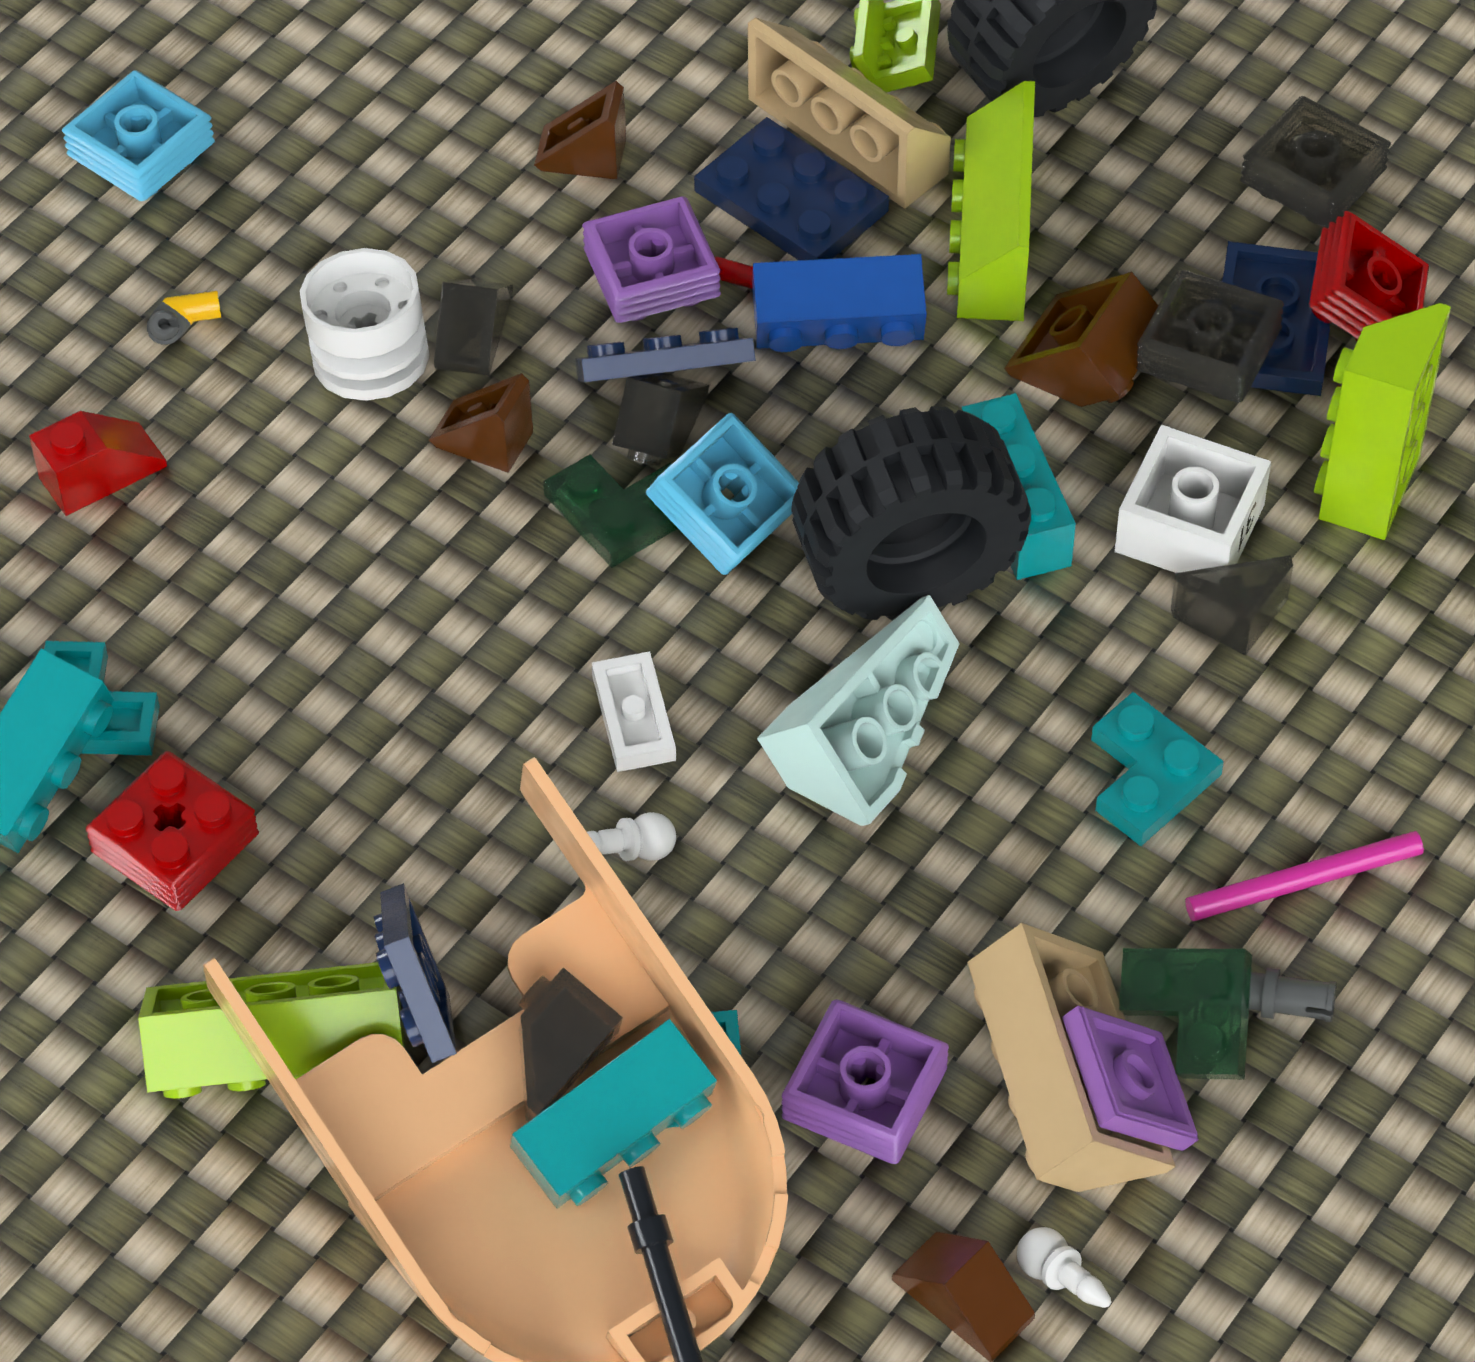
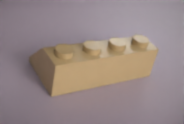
M754 18L748 22V99L848 170L888 195L891 200L904 209L949 174L951 137L939 125L927 121L908 108L897 96L889 95L866 79L859 70L850 68L828 53L820 43L809 40L795 29L759 18Z
M1020 923L967 962L975 985L974 996L984 1013L991 1035V1050L995 1059L1000 1064L1009 1092L1008 1104L1018 1120L1027 1149L1025 1153L1026 1161L1035 1174L1036 1180L1072 1191L1082 1192L1164 1174L1176 1167L1169 1147L1099 1127L1062 1016L1079 1005L1126 1021L1103 952Z

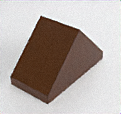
M615 81L543 127L534 166L543 172L617 179L626 144L624 87Z
M520 373L453 400L429 438V441L438 449L509 473L533 434L529 380Z
M935 1232L892 1274L893 1282L989 1362H992L1035 1319L1034 1310L989 1241Z

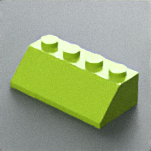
M1023 81L967 117L966 139H955L953 172H964V180L953 179L951 212L962 213V220H951L949 253L960 254V262L949 261L947 295H958L957 318L1024 321L1030 238L1035 81Z
M1438 303L1363 327L1354 350L1346 347L1343 348L1333 377V382L1342 384V387H1336L1327 413V420L1333 421L1335 424H1330L1320 453V457L1329 459V461L1324 460L1314 488L1315 494L1322 495L1319 513L1320 520L1382 540L1386 539L1420 459L1451 306Z
M378 962L229 978L295 1079L309 1072L355 1041L371 1034H384L392 1037L405 1048L403 1022L400 1015L401 1001L398 994L400 987L397 986L389 989ZM206 981L146 987L138 1021L147 1093L163 1091L164 1097L175 1099L197 1095L202 1092V1086L227 1084L228 1090L249 1091L266 1085L265 1079L267 1078L210 993Z

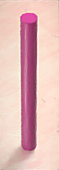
M1412 831L1197 894L1185 899L1186 909L1190 919L1194 922L1422 855L1424 852L1422 839L1417 831Z

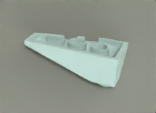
M930 595L917 600L789 704L757 738L789 789L860 826L870 824L901 790L907 775L902 766L911 747L918 746L925 729L919 724L929 700L938 698L960 644Z

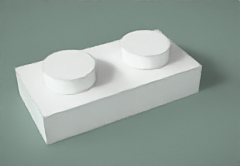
M650 651L592 662V677L617 772L676 761V746Z

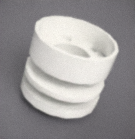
M361 248L342 251L322 260L306 275L300 289L303 316L309 338L315 376L327 390L349 399L368 401L386 398L409 388L424 373L430 356L416 272L405 259L385 250Z

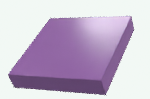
M1079 1005L1062 1016L1099 1127L1180 1151H1184L1199 1140L1162 1032Z

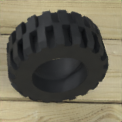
M954 0L951 7V19L948 20L947 27L949 50L953 58L990 101L995 100L1023 81H1035L1034 117L1044 116L1048 110L1055 113L1067 108V103L1075 99L1080 101L1091 94L1090 90L1100 82L1104 84L1114 75L1112 71L1121 62L1125 64L1134 53L1133 47L1136 43L1143 41L1149 30L1148 21L1155 17L1157 1Z
M931 406L929 411L921 412L914 407L900 410L899 415L885 418L884 415L868 420V426L858 431L852 428L839 436L838 444L832 448L826 446L815 457L814 468H806L793 497L791 511L794 517L792 521L818 590L834 606L851 615L856 613L864 619L878 620L880 616H886L893 621L917 600L927 595L931 596L937 607L949 603L955 606L967 600V594L976 589L982 591L992 584L996 573L999 571L1005 572L1014 562L1016 551L1022 550L1027 538L1031 522V508L1004 441L1000 438L998 431L989 423L962 410H958L954 414L947 407Z

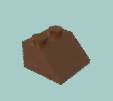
M1128 272L1056 294L1004 369L1011 377L1080 407L1102 401L1113 403L1124 397L1134 385L1132 378L1143 362L1156 353L1160 346L1158 340L1171 320L1133 272Z

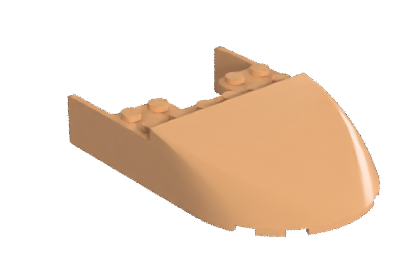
M533 757L523 764L520 791L582 880L585 892L579 899L522 934L511 946L508 953V972L529 1006L424 1074L420 1072L405 1048L396 1039L384 1034H371L355 1041L309 1072L295 1079L215 958L203 965L206 983L210 993L348 1200V1206L417 1296L456 1337L477 1353L493 1362H674L643 1255L635 1253L627 1227L633 1221L619 1174L634 1167L643 1166L645 1168L658 1214L666 1215L674 1242L668 1248L701 1352L719 1338L741 1316L765 1280L779 1248L788 1202L784 1143L776 1116L756 1077L542 766ZM670 1019L717 1079L713 1093L707 1097L712 1107L683 1129L680 1127L666 1128L655 1137L661 1144L636 1165L629 1167L622 1160L606 1172L603 1176L608 1181V1184L585 1203L576 1206L572 1199H570L557 1209L511 1149L512 1134Z

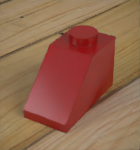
M78 411L29 435L39 479L65 516L167 467L165 457L139 422Z

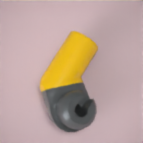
M210 291L165 298L147 321L149 337L158 344L168 345L179 340L193 322L221 318L218 292Z

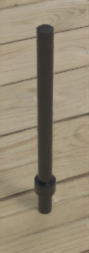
M639 1166L627 1169L619 1174L633 1221L627 1228L635 1253L643 1255L674 1362H703L668 1248L674 1241L666 1215L658 1214L645 1168Z

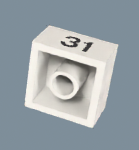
M1161 425L1119 508L1115 552L1225 589L1265 505L1271 461Z

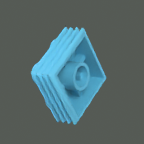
M137 70L129 73L62 129V132L66 134L63 139L67 142L65 147L69 149L67 151L68 156L139 201H145L154 195L163 185L188 164L192 163L215 142V139L212 137L214 132L211 130L213 125L209 122L211 120L209 114Z
M728 413L660 474L646 490V494L721 574L726 575L792 514V501L799 482L733 413ZM727 488L733 493L734 497L729 500L721 491Z

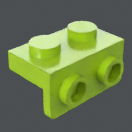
M860 0L859 8H856L854 12L856 25L854 46H851L849 52L852 68L859 70L866 79L886 93L932 81L940 20V1L894 0L884 3L883 0Z

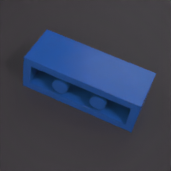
M921 254L753 263L752 291L757 349L770 348L776 352H791L799 349L801 346L826 345L833 349H847L855 346L857 343L883 342L889 346H903L911 343L913 340H924L927 313Z

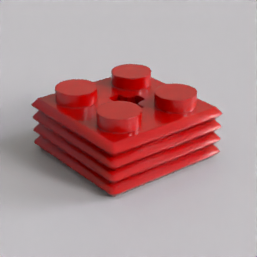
M1345 211L1343 217H1337L1336 223H1329V229L1326 227L1322 228L1309 303L1310 308L1320 321L1335 324L1358 341L1363 327L1424 307L1429 264L1355 214Z
M170 751L161 754L86 826L92 853L175 911L182 910L259 834L257 823L255 822V810Z

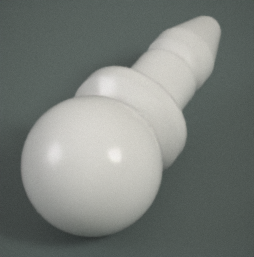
M655 812L644 813L634 820L622 818L617 822L614 829L599 830L598 832L587 831L602 854L618 853L624 861H632L637 857L649 861L662 859L673 850L676 843V831L672 822L666 816Z
M1038 1227L1028 1231L1020 1239L1017 1247V1260L1021 1269L1027 1275L1042 1280L1045 1285L1053 1290L1067 1288L1085 1303L1102 1308L1110 1306L1111 1297L1102 1282L1081 1266L1082 1258L1080 1253L1073 1247L1068 1246L1066 1240L1059 1232L1047 1227Z

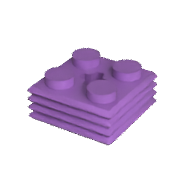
M686 197L673 198L583 223L585 253L617 323L642 320L649 315L682 306H694L701 301L721 295L719 290L721 287L719 283L721 279L719 275L720 268Z
M833 1000L782 1093V1118L890 1164H897L903 1156L947 1070L949 1046L943 1041L844 1001ZM866 1078L876 1081L874 1084L861 1085Z

